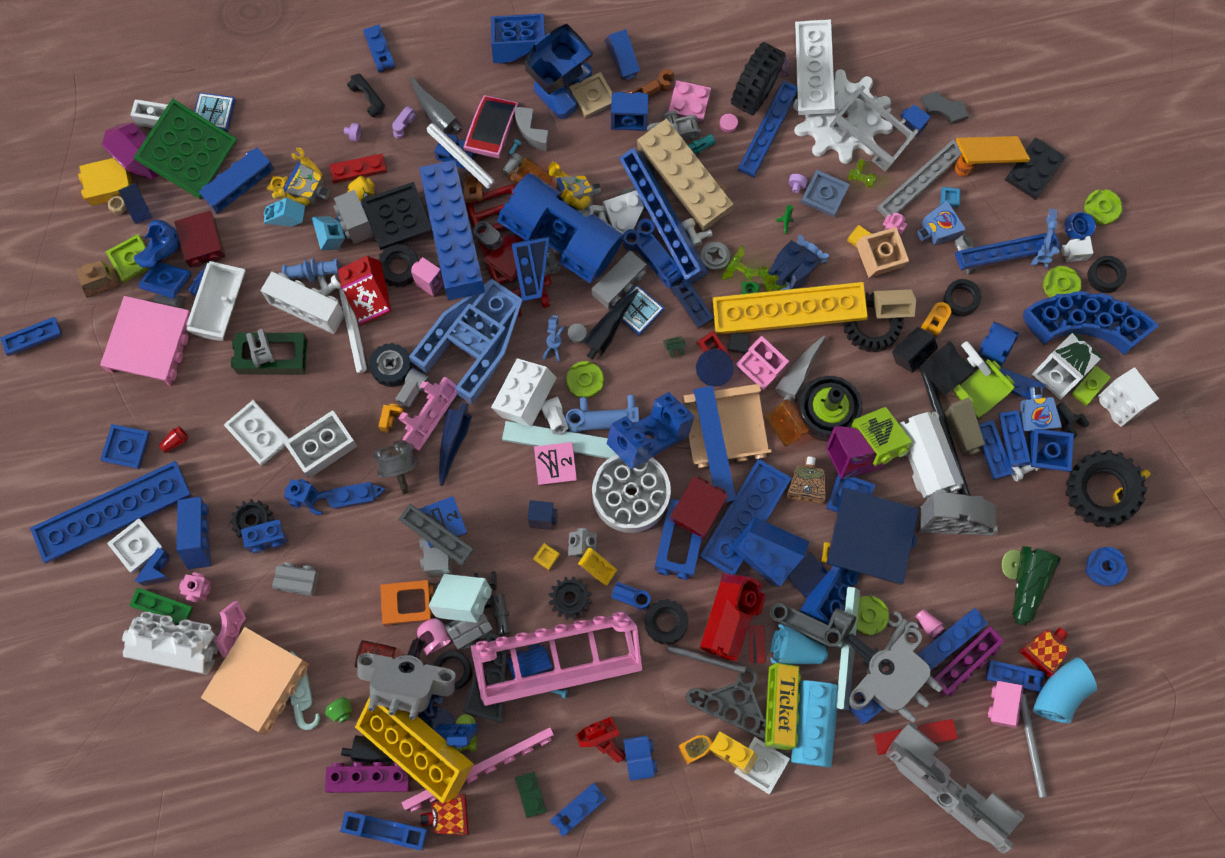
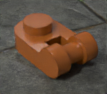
M473 174L464 179L465 204L476 200L478 202L484 201L483 184Z

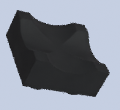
M951 341L920 366L922 371L944 396L975 370L971 364L967 363L958 354Z

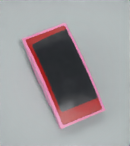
M484 95L470 126L464 144V151L500 158L503 146L505 147L507 137L510 135L515 118V107H518V102Z

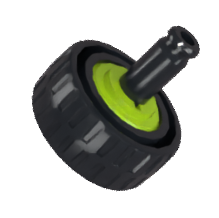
M837 376L818 377L803 389L797 404V418L807 434L820 441L828 442L835 426L851 428L854 419L861 417L863 409L862 400L856 388L844 378Z

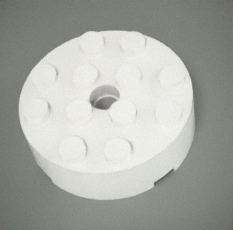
M614 455L606 460L596 472L592 485L593 504L602 521L615 530L625 533H637L650 529L662 519L669 505L670 481L664 468L654 458H650L631 469L618 455ZM632 488L635 489L637 492L633 496L628 495L626 493V490Z

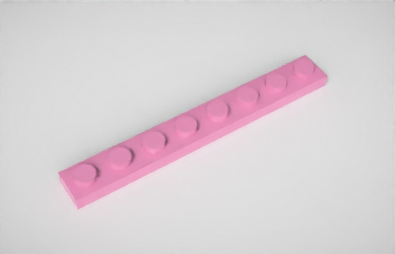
M549 727L474 765L465 781L469 784L479 779L477 775L483 772L489 774L497 770V765L501 763L507 765L516 760L514 756L520 753L523 756L534 751V746L540 744L542 747L552 742L551 738L554 737V734ZM425 790L401 803L404 810L414 812L423 807L422 803L428 800L432 803L438 799L428 790Z

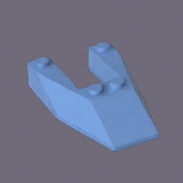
M493 279L484 284L485 293L467 296L443 312L409 356L411 363L426 374H428L451 342L476 358L477 360L455 387L457 395L472 405L486 388L506 353L523 301L522 298Z

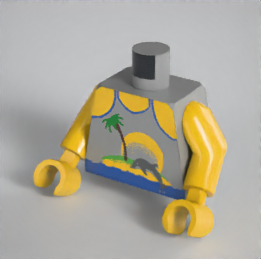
M296 148L300 153V157L292 153V158L300 160L301 163L297 162L284 189L281 186L274 187L279 194L273 192L272 197L274 199H279L280 197L282 199L289 198L305 206L308 204L314 205L318 197L327 200L331 191L324 187L323 174L314 162L307 156L304 157L303 149Z
M552 162L549 165V174L552 177L556 176V189L562 193L560 196L562 201L566 202L574 210L582 211L586 207H590L593 204V195L601 194L599 183L590 185L585 176H568L563 171H559L561 167L556 162Z

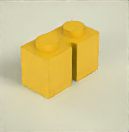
M720 731L709 748L715 756L727 763H731L732 766L747 775L758 759L757 754L753 750Z

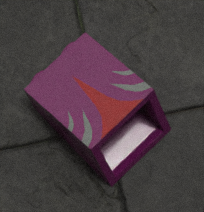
M835 426L833 428L826 450L841 480L883 469L885 464L881 463L876 466L873 464L877 454L859 429Z

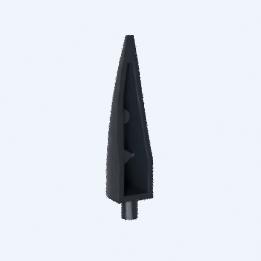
M638 289L616 304L583 339L582 343L591 349L587 354L589 359L593 360L597 354L602 356L609 347L625 313L638 294Z
M355 735L352 749L342 748L341 756L350 757L353 762L373 764V762H394L365 736Z

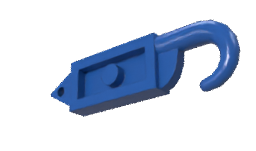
M371 482L334 488L333 490L318 492L314 503L317 500L327 499L328 504L335 509L375 502V499L385 491V488L373 485ZM314 504L312 506V509L309 508V510L315 515L323 514L322 511H317L314 508Z

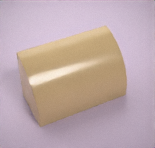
M912 289L874 291V309L877 318L915 317L916 298Z

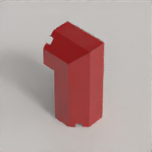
M722 574L699 649L711 655H720L724 659L733 661L739 659L749 623L754 615L758 616L761 614L766 599L765 594L761 593L760 588H763L761 582L752 577Z

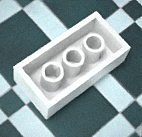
M271 272L260 290L270 305L332 334H335L344 318L342 307L336 298L321 295L322 293L315 288H306L298 280L293 282L283 273L279 272L276 274Z

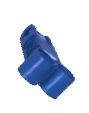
M642 219L638 223L637 231L629 229L624 232V249L627 251L637 250L667 288L670 289L672 284L679 279H684L676 262L653 236V221ZM648 228L650 231L643 232L641 229ZM633 238L636 241L630 243L627 241V239Z

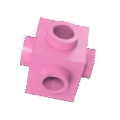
M194 572L192 575L185 574L184 579L180 582L179 590L181 591L180 594L185 596L187 601H206L210 593L211 582L204 578L205 575Z

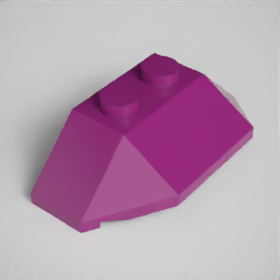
M134 123L119 124L105 130L102 147L125 170L147 176L151 180L160 176L133 159L147 138Z

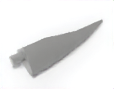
M826 336L821 337L808 348L778 383L775 391L784 397L782 402L784 406L788 407L791 402L795 403L804 389L812 363Z

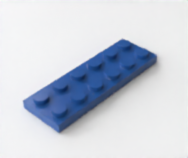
M758 459L738 491L736 500L732 501L699 558L726 574L735 575L743 559L730 546L754 517L765 522L768 520L792 478Z

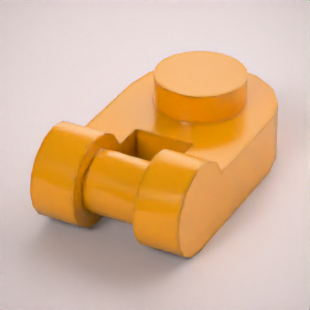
M944 302L936 303L921 328L925 331L927 329L933 332L932 335L938 337L951 315L950 306ZM932 319L939 322L938 326L931 323Z

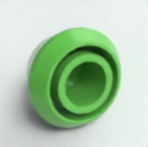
M342 697L326 707L325 715L334 722L339 721L343 723L347 721L352 713L350 699Z

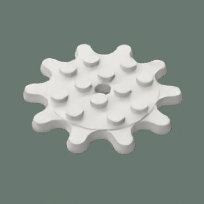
M839 69L833 74L835 113L805 115V121L796 125L794 132L800 137L806 135L814 137L816 143L812 148V153L815 156L821 157L826 151L832 149L838 152L841 163L849 164L853 159V151L856 149H862L871 156L875 154L849 132L842 137L829 125L862 85L865 86L863 92L873 99L874 96L870 93L873 81L870 77L866 76L859 83H851L847 80L845 71ZM887 96L878 97L875 101L885 110L891 106V100ZM859 98L845 112L848 116L845 119L874 143V136L876 134L888 135L893 131V125L889 121L882 119L879 113ZM798 99L793 102V108L798 111Z

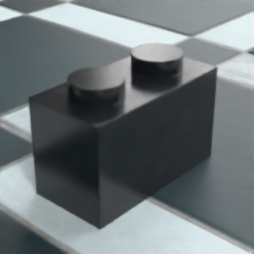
M917 327L902 343L896 346L892 354L897 365L913 373L938 349L933 335Z

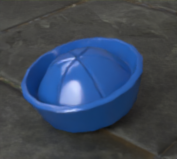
M1076 212L1070 214L1065 219L1064 228L1069 238L1072 240L1080 239L1081 241L1088 236L1092 238L1096 224L1093 217L1088 213Z

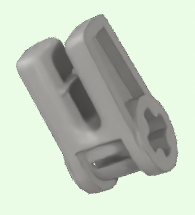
M263 328L258 330V339L261 342L260 348L257 347V341L253 334H246L251 350L250 354L256 368L260 367V364L269 361L271 363L275 362Z

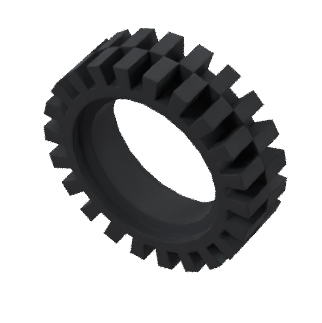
M868 292L865 293L866 308L874 307V292L871 295ZM904 317L889 318V331L880 337H869L859 330L856 321L843 322V326H845L844 333L848 334V340L852 339V345H859L858 349L860 350L866 348V352L871 350L878 352L880 349L884 351L888 346L891 347L898 339L904 322H902Z

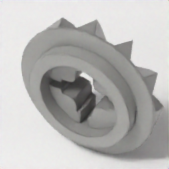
M711 242L703 247L701 260L709 270H719L725 268L729 263L730 252L724 244ZM718 251V257L720 259L716 258V260L712 262L711 255H714Z

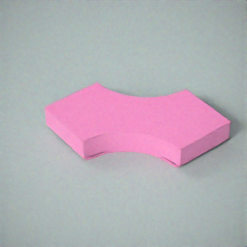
M233 601L219 612L222 619V627L214 642L222 657H226L239 637L240 627L246 620L238 601Z

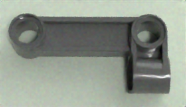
M781 603L774 604L770 610V615L775 621L834 649H840L844 646L845 640L856 622V616L839 608H836L833 612L829 625ZM784 609L785 615L782 618H778V611ZM838 634V641L832 644L830 641L831 636Z

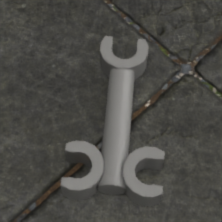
M893 612L892 615L897 618V623L889 620L888 625L897 628L884 650L889 651L903 632L909 629V627L917 629L919 627L918 624L915 622L909 623L902 618L900 613Z

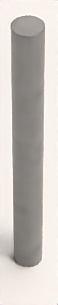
M669 644L667 651L745 674L747 666L671 644Z

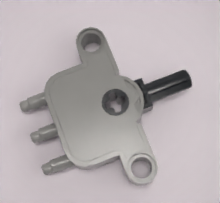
M915 628L907 629L889 651H880L877 648L872 650L852 633L846 638L845 643L865 659L863 664L868 667V674L850 695L849 704L853 709L863 710L873 699L889 713L899 712L907 720L914 723L917 718L905 707L910 700L914 698L919 704L928 707L930 702L918 691L925 683L938 692L943 687L930 676L928 664L914 653L922 640L919 630ZM906 636H914L916 643L908 642ZM888 666V671L884 673L882 668ZM861 695L864 698V703H856L854 696Z
M418 638L412 641L407 655L403 654L392 659V657L363 653L359 655L357 660L358 677L362 680L370 681L368 710L374 711L377 705L389 707L388 713L391 716L395 715L397 709L409 711V718L411 720L416 718L418 712H422L428 707L432 694L450 696L454 693L456 674L453 670L427 664L423 666L419 656L424 642Z

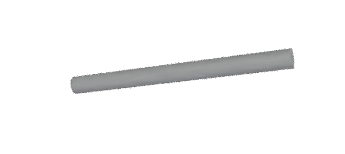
M1023 694L1020 710L1039 798L1047 797L1026 694Z

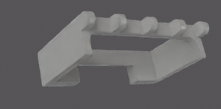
M862 85L834 118L829 127L842 137L849 132L876 154L871 161L883 171H886L919 130L915 129L912 132L904 125L906 121L904 118L901 122L889 113L892 108L889 107L885 110L875 102L878 97L875 95L873 99L863 92L865 86ZM857 98L863 100L906 135L907 140L893 157L842 117Z

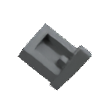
M156 295L154 298V303L181 309L184 308L186 296L178 295L174 299L161 295Z

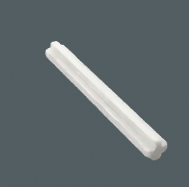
M434 123L427 127V132L486 188H491L494 185V179Z
M341 288L339 293L356 372L365 373L367 365L357 319Z

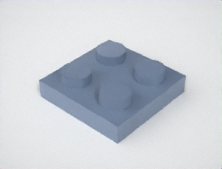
M816 169L801 203L835 217L850 184Z

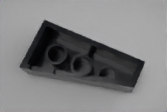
M488 632L485 641H495L501 636ZM507 650L496 652V659L482 663L486 685L504 682ZM475 671L462 712L501 724L503 702L484 705Z

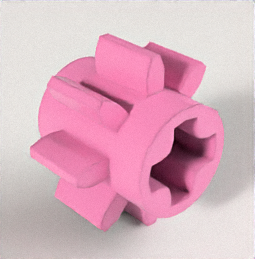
M893 213L892 216L888 214L883 223V226H886L884 230L897 227L898 233L902 235L907 226V223L904 222L905 217L899 213Z

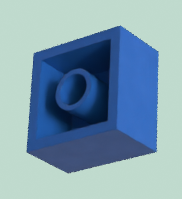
M625 92L612 93L611 130L647 131L648 94L641 92L634 94Z

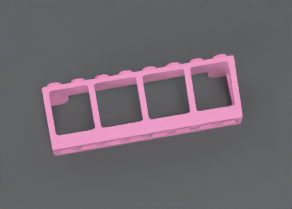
M616 612L612 614L613 616H597L589 621L578 620L574 624H559L552 629L541 628L533 633L527 634L522 632L514 637H499L491 642H477L476 645L471 646L481 699L486 706L642 671L637 625L626 613ZM613 627L616 631L625 632L629 654L599 660L593 631ZM631 630H632V632H633L634 645H633L632 636H631V632H630ZM587 632L593 662L561 669L554 639ZM549 641L554 671L521 677L515 648ZM510 649L515 679L486 685L482 663L496 659V652Z

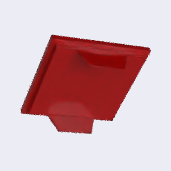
M506 234L503 237L501 247L491 250L483 261L512 282L518 275L512 243L518 241Z

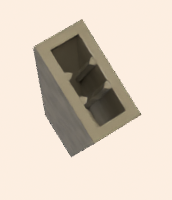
M970 397L951 404L944 415L962 456L978 454L984 446V440Z

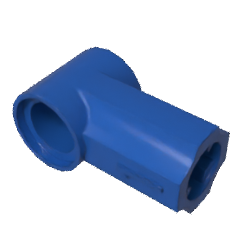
M617 582L611 596L612 599L633 606L639 611H645L651 606V598L648 592L635 589L620 582ZM640 596H644L648 600L646 604L639 605L637 599Z

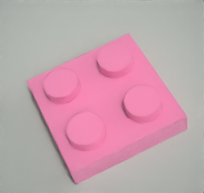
M676 80L669 111H677L679 118L696 115L698 122L703 123L711 88Z

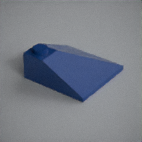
M544 13L491 16L493 63L504 64L512 62L529 53L534 44L545 37Z

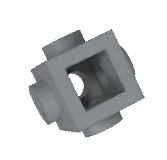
M578 528L576 532H570L568 556L581 559L588 548L596 551L597 534L589 532L587 528Z

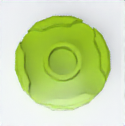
M1095 190L1086 199L1084 210L1085 213L1093 217L1096 224L1108 225L1119 218L1122 213V202L1117 194L1110 190Z
M1058 266L1051 269L1043 280V288L1049 298L1056 294H1067L1081 290L1082 281L1080 277H1078L1075 270L1067 266Z
M589 361L578 362L567 373V387L576 397L592 398L602 390L604 384L603 372L599 366Z
M875 596L860 597L856 631L870 636L880 633L889 622L886 604Z

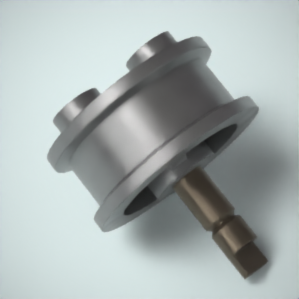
M404 440L394 442L392 446L375 449V454H373L372 458L378 464V476H397L402 495H405L408 492V485L404 473L416 468L419 465V461L413 455L414 445L412 443H404Z

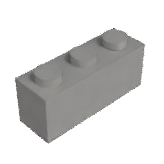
M629 251L592 288V296L609 310L620 302L621 296L624 293L628 294L633 289V284L637 280L640 281L645 277L646 264L633 252Z

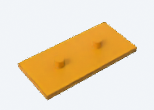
M1018 136L956 138V142L967 164L1029 162L1030 160Z

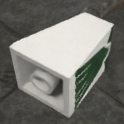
M1073 332L1048 356L1032 375L1045 384V387L1061 400L1093 368L1102 356Z

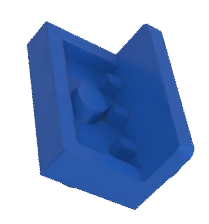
M280 520L266 522L241 530L244 547L253 554L264 552V549L272 547V549L284 546L283 544L288 543L287 535L282 530Z

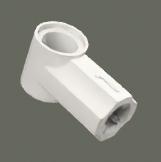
M558 396L544 401L541 410L544 418L548 420L552 433L558 435L565 433L568 429V424L563 415V409Z

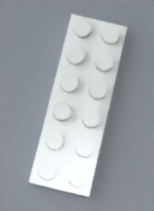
M831 19L795 22L798 115L835 113Z

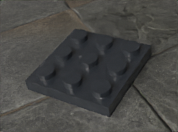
M414 182L362 199L380 250L433 232Z

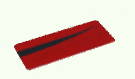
M749 625V663H765L764 625Z

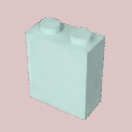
M444 574L431 599L429 608L436 618L477 623L480 615L483 614L487 600L491 596L492 589L485 578Z

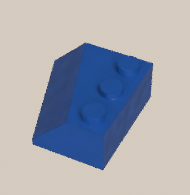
M754 517L730 548L769 584L781 586L804 558L810 541Z

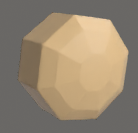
M119 195L113 196L108 201V208L116 215L123 214L128 208L127 201Z

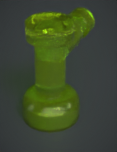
M860 159L856 168L850 170L848 179L865 182L866 187L872 188L876 174L870 173L868 176L861 174L865 161Z

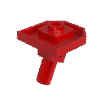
M612 717L592 723L575 735L580 748L595 746L603 754L607 753L617 763L622 762L625 757V753L612 740V738L620 735Z

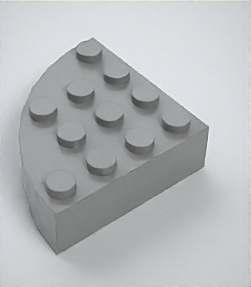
M944 489L936 490L918 510V533L996 536L998 534L997 506L984 500L983 496H967L948 493V490Z

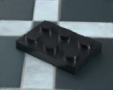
M1035 137L1026 149L1030 158L1029 162H1017L1005 181L1036 200L1066 156Z

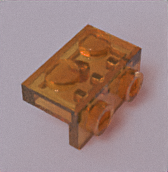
M526 156L523 157L521 165L510 172L508 179L516 185L528 173L534 174L549 185H551L553 179L547 171Z
M789 399L782 401L775 410L765 415V418L785 447L799 441L809 431Z

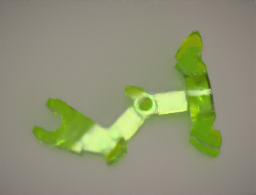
M743 245L739 247L738 253L734 255L726 272L721 277L722 280L730 279L733 276V272L738 269L749 280H751L752 276H761L768 292L773 291L774 287L777 291H780L782 287L776 285L777 278L774 275L768 274V267L762 266L760 269H751L740 263L742 261L741 258L746 255Z

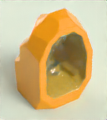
M697 735L678 747L688 765L710 752L709 748L713 741L705 735Z

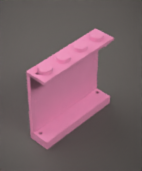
M124 296L100 366L107 372L114 373V370L163 380L167 385L171 386L172 381L177 376L176 369L178 363L183 358V348L188 343L189 332L187 331V322L190 311Z

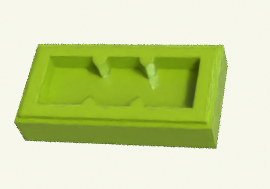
M1095 366L1071 395L1087 406L1111 377Z

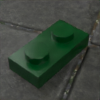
M535 771L515 777L526 818L547 812Z

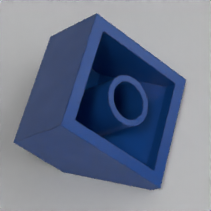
M1034 429L1030 432L1028 452L1031 467L1071 472L1074 433Z

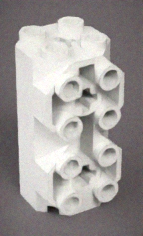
M925 412L908 418L909 423L907 424L904 421L900 422L899 425L912 441L908 449L909 451L905 456L908 457L914 472L912 478L917 491L922 493L924 499H928L933 492L940 489L948 490V493L957 494V490L962 489L964 483L937 413Z
M144 612L140 617L134 618L129 630H125L123 633L122 641L125 642L123 657L208 675L215 662L212 659L213 654H217L218 651L214 642L218 636L212 632L209 624L182 620L179 625L175 626L171 616Z

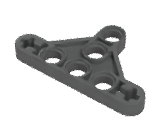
M746 668V672H750L753 675L751 683H745L742 679L743 674L740 673L736 683L707 693L701 689L692 688L687 692L686 702L691 707L765 740V731L760 730L759 733L756 732L760 721L764 723L761 727L766 729V719L763 718L753 692L757 681V674L753 669ZM738 690L745 693L746 697L742 702L734 698V693ZM697 692L699 693L698 697L703 700L704 696H707L708 699L704 704V708L700 707L702 702L698 700L695 703L691 702L692 698L689 695H694ZM711 700L717 701L719 704V709L716 712L708 709V703ZM727 710H736L737 718L729 720L726 717ZM751 717L755 719V728L748 729L745 726L746 718Z

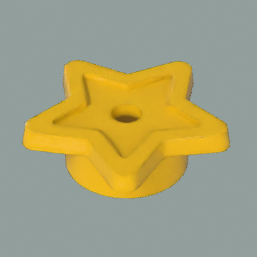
M272 176L267 189L279 194L274 187L281 185L284 189L288 177Z

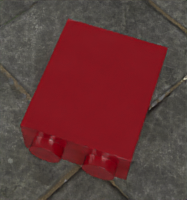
M211 211L174 221L184 260L189 267H199L203 263L215 262L226 257L217 224Z
M693 476L672 512L670 521L705 539L725 504L728 495L725 494L726 491L718 486L715 488L710 486L706 479Z

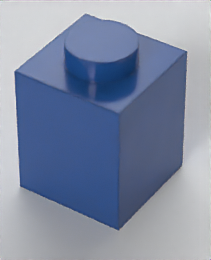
M914 104L910 109L906 108L900 115L902 119L906 120L904 125L912 132L915 129L919 130L915 137L923 131L931 116Z

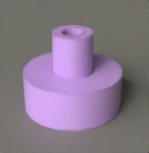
M352 123L350 128H344V134L349 135L350 141L358 142L360 140L361 124Z
M792 174L788 184L793 187L792 192L799 193L800 189L806 188L808 179L800 174Z

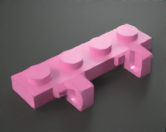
M443 377L439 385L437 383L432 385L429 382L423 381L419 388L425 389V393L429 395L427 396L428 401L419 415L410 418L407 413L402 412L398 418L406 424L404 429L407 430V433L402 440L405 443H412L416 451H420L457 395L455 389L457 385L450 379Z

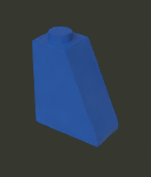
M624 29L610 34L604 41L620 78L626 77V80L637 77L636 73L640 71L627 30Z

